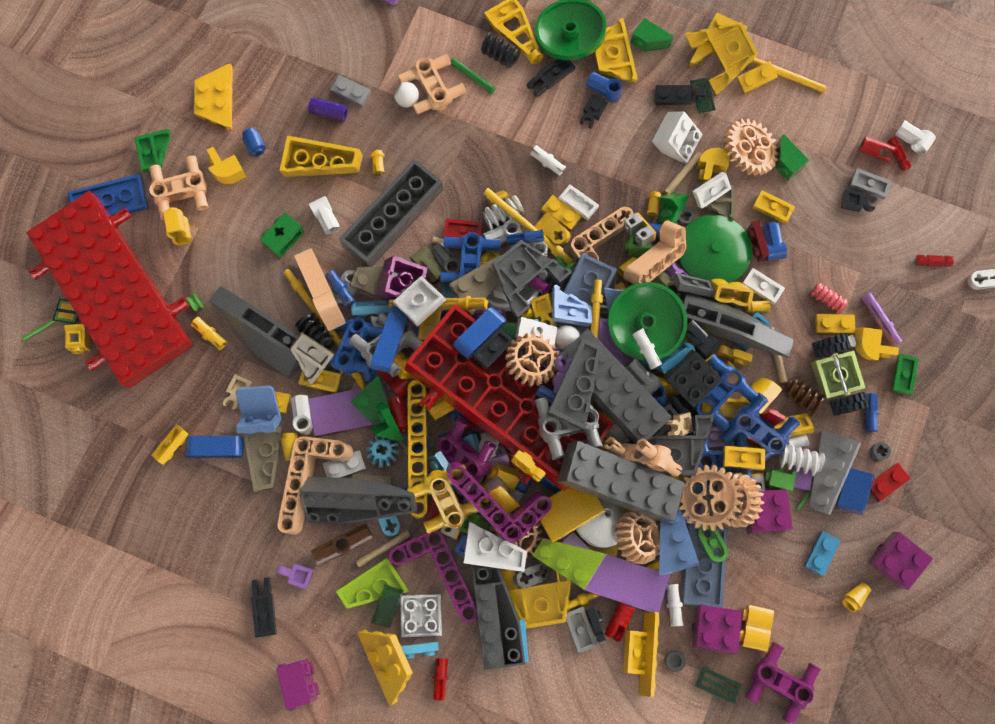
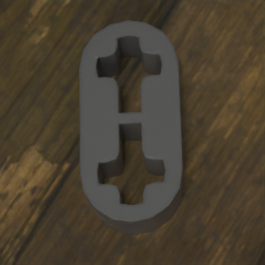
M544 563L526 567L524 572H515L513 582L518 588L536 585L549 579L551 569ZM540 569L544 570L542 575L535 576V572H538ZM522 575H529V579H526L524 582H520V578L522 577Z

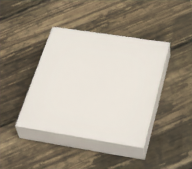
M420 276L393 303L418 327L446 299Z

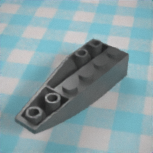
M220 286L209 302L259 359L290 379L299 366L297 359L290 349L298 335Z
M690 292L685 294L683 305L687 314V324L694 320L707 334L786 358L790 357L794 341L790 337L728 303L719 302L712 297H701Z
M308 477L299 491L309 523L350 524L417 511L414 493L373 481L336 477Z
M472 564L484 670L525 665L520 620L500 568Z

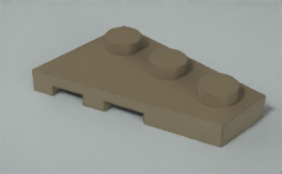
M497 256L450 283L449 286L456 297L487 298L499 284L492 267V263L499 257ZM471 310L467 314L472 316L476 310Z
M282 426L277 427L271 433L255 432L253 434H243L254 492L275 488L281 446L280 438H282L283 431Z

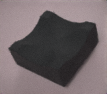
M691 350L675 368L664 376L665 380L692 407H695L722 381L721 377L694 350Z

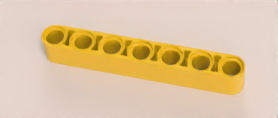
M413 380L408 385V488L424 482V479L428 477L426 404L421 413L415 414L412 412L415 406H421L419 402L427 394L425 385L418 380ZM419 386L422 388L420 394L412 393L414 387ZM421 425L423 430L417 434L412 431L413 427ZM416 444H421L423 450L420 453H414L413 447ZM414 465H423V471L421 473H414ZM428 494L415 499L416 504L424 505V510L420 514L411 513L413 517L420 519L427 515Z

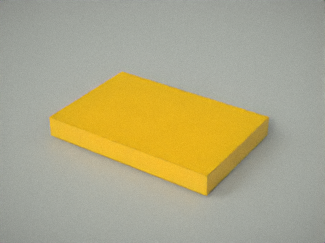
M568 487L565 491L562 490L549 498L552 502V508L540 521L554 543L606 511L597 497ZM545 501L538 504L537 507L543 506Z

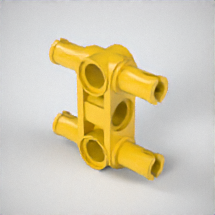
M455 469L451 476L454 478L459 477L461 470ZM434 470L424 479V482L407 488L409 492L414 493L415 499L428 493L432 494L440 511L439 516L423 522L428 534L444 526L445 528H459L468 519L467 516L478 512L470 502L464 505L459 503L451 486L452 483L446 475V470ZM436 480H442V483L438 485L433 484ZM458 514L456 517L450 518V515Z

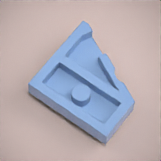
M554 285L552 288V321L590 327L592 324V306L584 301H580L571 293L570 295L565 294L559 290L560 287L558 285Z

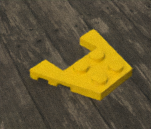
M742 22L685 33V37L692 50L709 41L725 72L709 80V84L716 96L758 55Z
M500 570L520 620H525L526 629L566 622L571 586L569 579L556 571L558 582L519 589L513 582V576L516 571Z

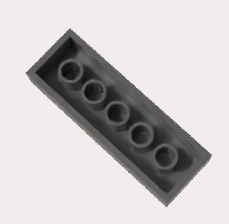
M413 159L339 238L342 247L366 267H372L443 191L442 181Z
M587 329L559 354V356H562V363L566 365V360L573 358L583 338L600 346V357L591 398L634 444H637L640 439L648 440L671 416L592 332Z
M580 441L567 444L557 483L661 522L675 521L685 483Z

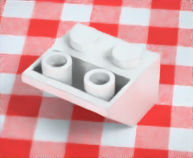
M684 111L667 112L652 142L661 153L687 164L703 134Z

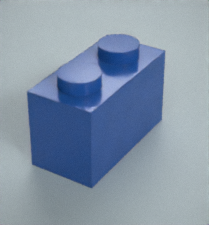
M850 469L842 492H840L836 501L840 510L861 516L864 515L874 481L873 474Z

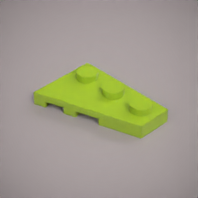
M543 538L532 556L585 590L606 554L560 542L553 543L551 540Z
M388 557L336 591L347 609L409 592Z

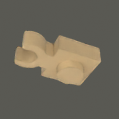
M234 374L226 390L230 396L224 399L223 405L227 407L229 402H234L232 409L236 411L239 408L235 391L237 388L252 387L254 383Z
M690 412L675 415L673 420L666 422V425H671V431L668 432L669 436H683L693 432Z

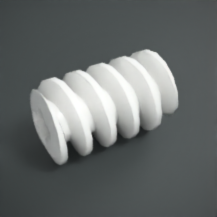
M513 195L511 200L509 198L505 199V202L516 212L524 214L523 207L516 195ZM492 204L491 209L486 207L485 213L483 212L485 222L490 230H493V224L500 227L499 221L505 224L506 218L509 220L513 219L499 206L497 207L496 204Z
M786 445L785 450L780 453V467L783 468L787 463L788 470H791L793 465H795L796 472H799L802 467L804 474H807L810 469L811 476H815L816 472H821L825 455L824 453L818 455L816 451L810 453L809 449H804L802 452L801 447L794 449V445H789L788 447Z

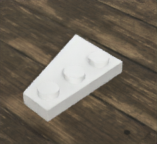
M469 522L463 563L521 572L525 571L526 550Z

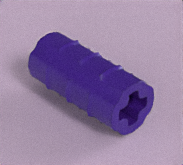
M312 97L309 102L308 111L310 114L345 122L348 115V106Z

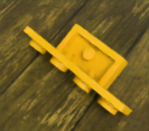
M644 611L643 632L626 630L623 672L640 674L639 695L654 697L659 613Z

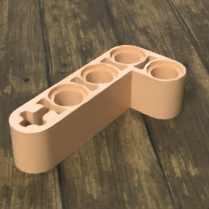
M622 207L576 236L570 246V253L575 261L579 260L582 253L599 260L594 249L625 230L624 220L626 217L634 215L632 209ZM610 225L613 227V230H607L605 226ZM596 235L599 239L592 240L590 236ZM581 245L583 249L577 250L574 246Z
M665 221L660 228V242L626 268L624 279L632 284L650 282L677 261L686 250L685 228L671 221Z

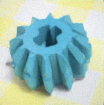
M375 436L376 442L374 443L370 440L369 444L372 447L366 448L367 452H371L367 455V458L373 459V465L379 462L380 468H383L384 462L390 467L389 460L391 459L396 462L397 459L393 455L400 454L398 450H394L399 445L398 443H393L394 440L392 439L387 440V438L382 437V440H380L378 436ZM381 447L388 449L387 451L385 450V455L378 453Z

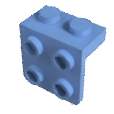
M272 386L237 388L235 394L242 418L236 425L237 434L271 433L275 431L282 418L274 388Z

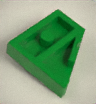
M378 376L351 401L374 426L381 423L376 415L378 410L375 405L383 402L389 409Z

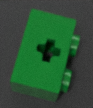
M284 213L276 218L274 225L270 229L263 232L260 241L264 247L281 259L305 232L299 223Z

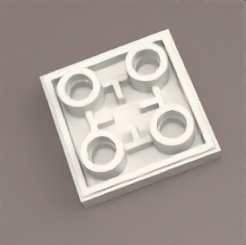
M441 594L400 596L401 637L442 636Z

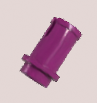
M539 275L527 284L529 287L535 288L542 295H545L550 290V285L540 279Z

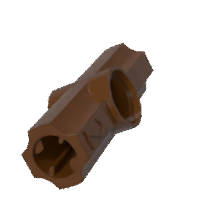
M365 523L343 535L336 536L333 540L311 550L317 565L321 566L373 540V537ZM345 539L347 547L344 550H339L338 542Z

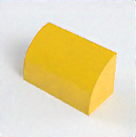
M757 378L750 385L753 390L763 394L769 400L758 412V415L762 414L782 391L775 382L766 378ZM741 395L735 404L742 408L749 405L750 402Z

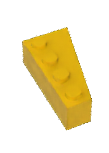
M287 136L279 171L284 177L359 173L363 155L360 149Z

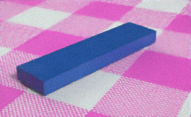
M391 306L370 363V368L390 373L409 319L397 306Z

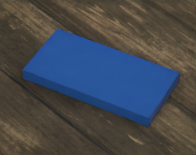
M141 174L68 192L69 202L71 203L90 190L101 200L110 216H113L124 207L130 214L149 209Z

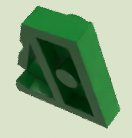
M169 129L134 137L143 173L150 172L149 167L153 165H159L162 168L171 137Z

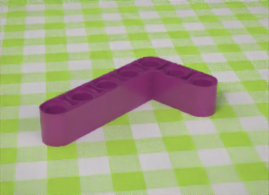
M453 462L446 468V475L451 483L508 542L514 543L519 541L552 508L551 500L543 492H535L509 515L460 463ZM455 469H460L461 475L454 478L451 476ZM475 484L473 491H465L467 485ZM487 498L489 500L486 506H479L482 499ZM540 499H545L544 505L537 507V502ZM496 513H502L501 519L493 520V516ZM525 513H530L529 519L522 521V516ZM515 527V532L507 535V530Z
M435 530L430 534L426 532L391 549L388 557L390 562L396 566L405 565L431 552L459 617L466 623L476 620L478 615L477 608L446 540L440 531ZM433 534L440 536V542L436 545H432L429 541ZM418 542L421 543L422 550L416 554L412 552L411 548L414 543ZM397 551L403 552L404 558L401 562L394 561L393 556ZM441 552H446L449 555L446 563L438 561V555ZM450 570H454L457 573V579L453 582H449L446 579V574ZM457 589H463L466 593V597L461 601H458L454 596ZM470 607L474 610V617L472 619L464 618L463 611L465 608Z

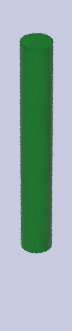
M455 58L451 59L452 66L491 94L494 93L496 90L494 86Z

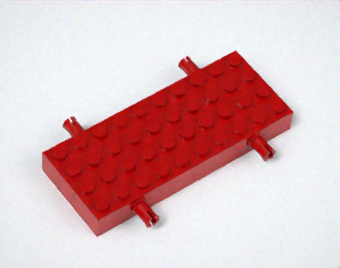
M89 190L26 232L42 258L40 264L28 271L35 280H38L47 272H51L98 347L99 353L85 361L87 367L94 371L107 362L119 383L127 388H132L194 346L176 318L178 313L190 307V305L183 296L171 305L167 304L119 230L118 226L132 218L129 211L124 207L113 216H110L101 200Z
M454 304L405 364L404 370L430 389L419 402L420 405L424 407L426 404L425 409L430 410L435 402L442 398L514 454L519 450L522 453H528L533 458L534 465L546 473L544 477L565 491L568 486L557 483L564 457L552 460L548 443H545L538 432V419L540 417L534 401L540 399L536 395L540 386H537L535 382L533 386H529L528 381L522 385L521 378L515 380L516 374H509L512 368L506 367V363L509 362L505 360V356L508 354L507 350L486 370L472 356L466 359L453 347V343L476 321ZM519 352L517 353L518 359L523 356ZM549 378L547 383L542 382L541 385L554 391L553 378ZM598 412L599 429L597 430L602 442L614 423ZM587 417L588 423H591L590 417ZM545 425L548 432H554L552 426ZM583 432L559 439L564 454L568 443L580 441L589 445L586 433ZM521 471L517 475V479L521 481L526 475L522 483L527 485L532 477L530 474Z

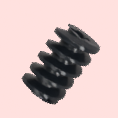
M488 32L482 42V54H487L489 58H493L496 62L499 61L506 68L513 67L518 61L521 49L515 52V45L510 49V42L503 45V38L497 42L498 35L491 38L492 32Z
M315 313L305 315L297 321L295 327H297L300 333L303 332L328 350L333 347L334 343H331V341L334 339V336L327 337L329 331H322L325 325L321 324L318 326L320 319L313 320L316 315Z

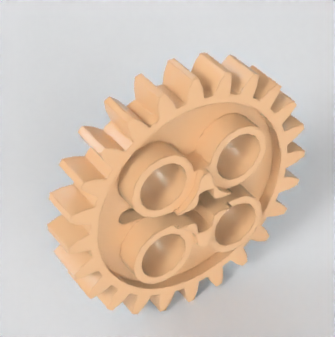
M741 119L727 129L728 132L725 133L726 138L724 139L727 145L724 148L729 150L727 155L732 156L730 161L736 162L735 167L740 165L742 172L747 170L748 175L753 172L754 176L758 174L761 176L769 172L776 165L775 162L778 161L776 158L778 152L775 151L778 146L773 145L776 140L770 138L772 133H766L767 128H761V123L756 125L755 120L750 123L749 119L745 121Z
M705 465L704 471L698 467L696 476H691V478L683 477L686 484H684L682 498L680 499V503H683V505L679 507V510L686 511L682 516L684 518L690 517L688 520L689 524L696 521L695 528L699 529L703 525V530L707 531L710 526L711 531H715L717 525L723 530V523L730 526V518L737 520L734 513L742 512L737 508L738 505H744L743 502L738 501L739 498L744 496V494L738 493L742 486L735 485L738 481L737 478L730 479L732 476L731 472L724 475L725 469L722 467L718 471L715 465H713L711 470L708 465ZM708 480H710V486H709V488H708V485H707V481H708ZM718 482H722L724 485L721 492L715 491V485ZM698 484L703 485V491L700 494L695 492V487ZM714 496V499H711V501L706 500V497ZM720 502H724L726 509L719 513L717 505ZM700 504L705 505V512L703 514H698L697 507ZM711 507L713 511V516L710 515Z

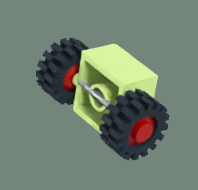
M847 333L813 342L812 346L816 358L830 355L828 358L811 362L820 395L823 394L825 396L824 399L838 395L844 396L829 401L833 415L852 413L869 407L865 391L850 395V392L865 388L855 352L850 351L839 355L837 353L851 348Z

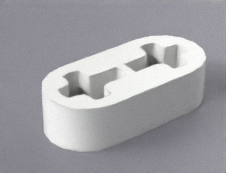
M995 269L974 272L967 279L968 285L974 290L995 288V279L990 280L995 275ZM975 278H977L978 280L984 279V281H982V282L979 283L978 281H975L974 279H975Z

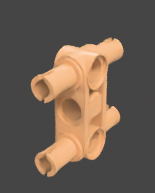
M447 53L434 60L420 58L411 70L398 75L400 83L414 80L419 81L427 96V99L413 104L417 115L430 109L444 110L453 101L452 99L466 94L463 83L450 89L445 88L437 73L438 69L451 65Z
M196 156L185 158L188 173L163 179L159 165L149 167L152 178L149 191L153 196L154 203L158 206L161 220H164L163 211L170 208L169 203L193 196L197 210L202 211L209 208L205 196L207 183L204 180L203 172L199 170Z
M609 437L605 441L609 444H604L605 448L618 457L652 470L667 471L673 477L681 474L679 470H682V467L673 461L670 455L671 450L665 446L652 445L646 439H640L637 444H621L613 437Z

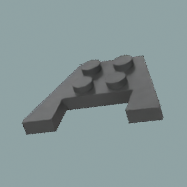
M522 240L492 263L493 270L516 319L531 307L518 293L524 286L544 270L547 271L558 285L572 273L570 269L560 266L557 261L542 255V252Z
M695 415V436L652 435L647 441L652 445L665 446L671 450L670 455L673 461L682 467V470H679L681 472L679 476H696L714 415ZM657 471L664 475L671 476V474L667 471Z

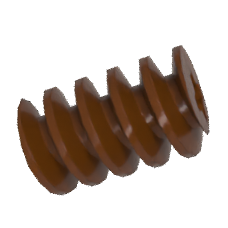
M796 375L784 385L780 393L786 390V398L792 395L793 403L799 400L798 407L806 405L804 411L807 412L811 409V416H814L822 406L825 396L821 394L817 397L818 390L811 392L812 386L804 387V380L798 383L799 376Z

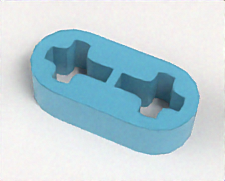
M397 516L378 519L382 531L387 536L393 537L400 532L401 527ZM389 519L393 525L396 524L397 526L394 528L395 532L393 533L390 530L386 531V528L389 527L387 523Z

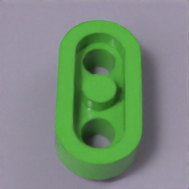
M701 525L697 531V536L708 558L713 562L724 561L728 556V549L718 529L716 528L715 531H711L709 526L710 537L707 538L704 536L703 525ZM715 548L720 552L718 556H715L713 553Z

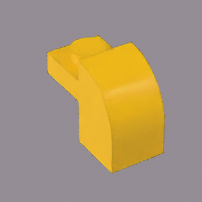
M214 147L207 149L210 155L207 159L211 165L208 169L218 182L233 184L247 177L235 155L221 161Z
M711 148L701 155L696 169H700L698 179L701 180L700 183L709 181L712 172H726L730 161V156L727 155L728 149Z
M856 328L855 348L864 359L877 361L879 358L890 359L891 355H898L899 348L881 345L882 330Z

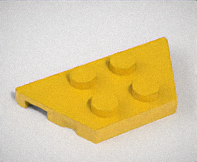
M621 18L612 27H607L605 39L594 52L599 74L636 83L638 80L624 18Z
M231 64L224 65L196 79L194 91V114L201 119L209 120L213 124L222 125L228 130H232Z
M366 629L357 632L389 706L397 703L399 693L404 690L406 682L410 679L413 672L396 635L384 634L378 631L371 633L367 632Z

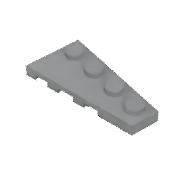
M822 429L818 455L824 453L825 461L821 472H816L814 476L810 507L812 509L831 515L861 446L859 441Z

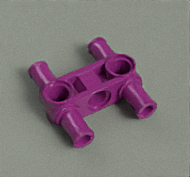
M457 417L452 430L448 431L445 437H441L438 440V452L441 451L450 463L464 464L466 470L479 483L483 477L490 473L489 459L496 449V445L490 441H485L480 452L476 451L462 438V434L469 422L462 417ZM475 484L467 485L465 491L471 492Z
M772 642L765 658L762 657L753 668L751 679L753 682L745 698L757 704L764 687L774 690L789 699L788 701L790 702L781 719L789 724H794L801 709L804 710L807 704L813 700V692L815 690L813 684L821 669L808 663L802 679L793 677L777 667L776 663L784 647ZM763 667H766L769 672L766 678H763L760 673ZM804 689L805 697L800 700L798 698V691Z

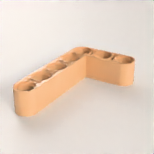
M312 248L294 255L312 294L314 305L328 331L346 324Z
M299 437L295 440L277 526L281 532L297 535L303 528L306 512L299 491L307 478L313 477L316 458L346 462L353 456V449L350 445L338 440ZM343 448L342 454L339 455L340 449ZM300 482L299 488L296 489L297 484ZM296 502V506H295V508L293 509V508H292L293 503ZM292 521V526L289 529V523Z

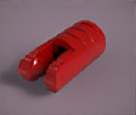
M865 136L860 145L859 152L890 163L892 158L880 152L882 148L896 152L898 147Z
M395 396L388 400L390 413L396 421L400 432L406 434L408 432V408L403 396Z
M618 602L605 631L606 637L620 642L635 609Z

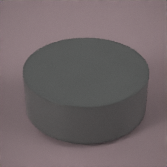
M673 650L666 654L664 663L669 670L679 672L685 667L686 659L681 652Z

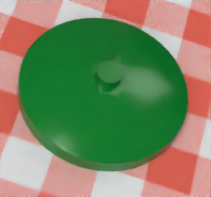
M587 0L556 1L540 13L535 24V36L539 47L547 55L559 60H577L589 56L601 46L607 30L603 12L598 6Z
M705 215L694 219L685 227L686 250L678 259L681 269L689 276L709 280L710 282L713 279H723L731 283L737 281L745 273L751 262L752 245L748 234L737 222L721 215Z
M653 282L637 283L623 290L613 301L608 313V331L613 343L623 354L632 359L636 358L639 361H646L644 355L640 354L639 351L641 349L634 336H632V334L644 328L650 343L655 346L654 350L659 359H662L673 353L682 343L687 330V314L680 298L668 287Z

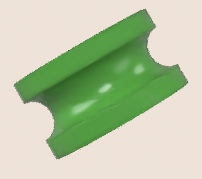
M193 293L191 298L187 297L186 299L194 311L197 312L198 308H203L204 305L198 296Z

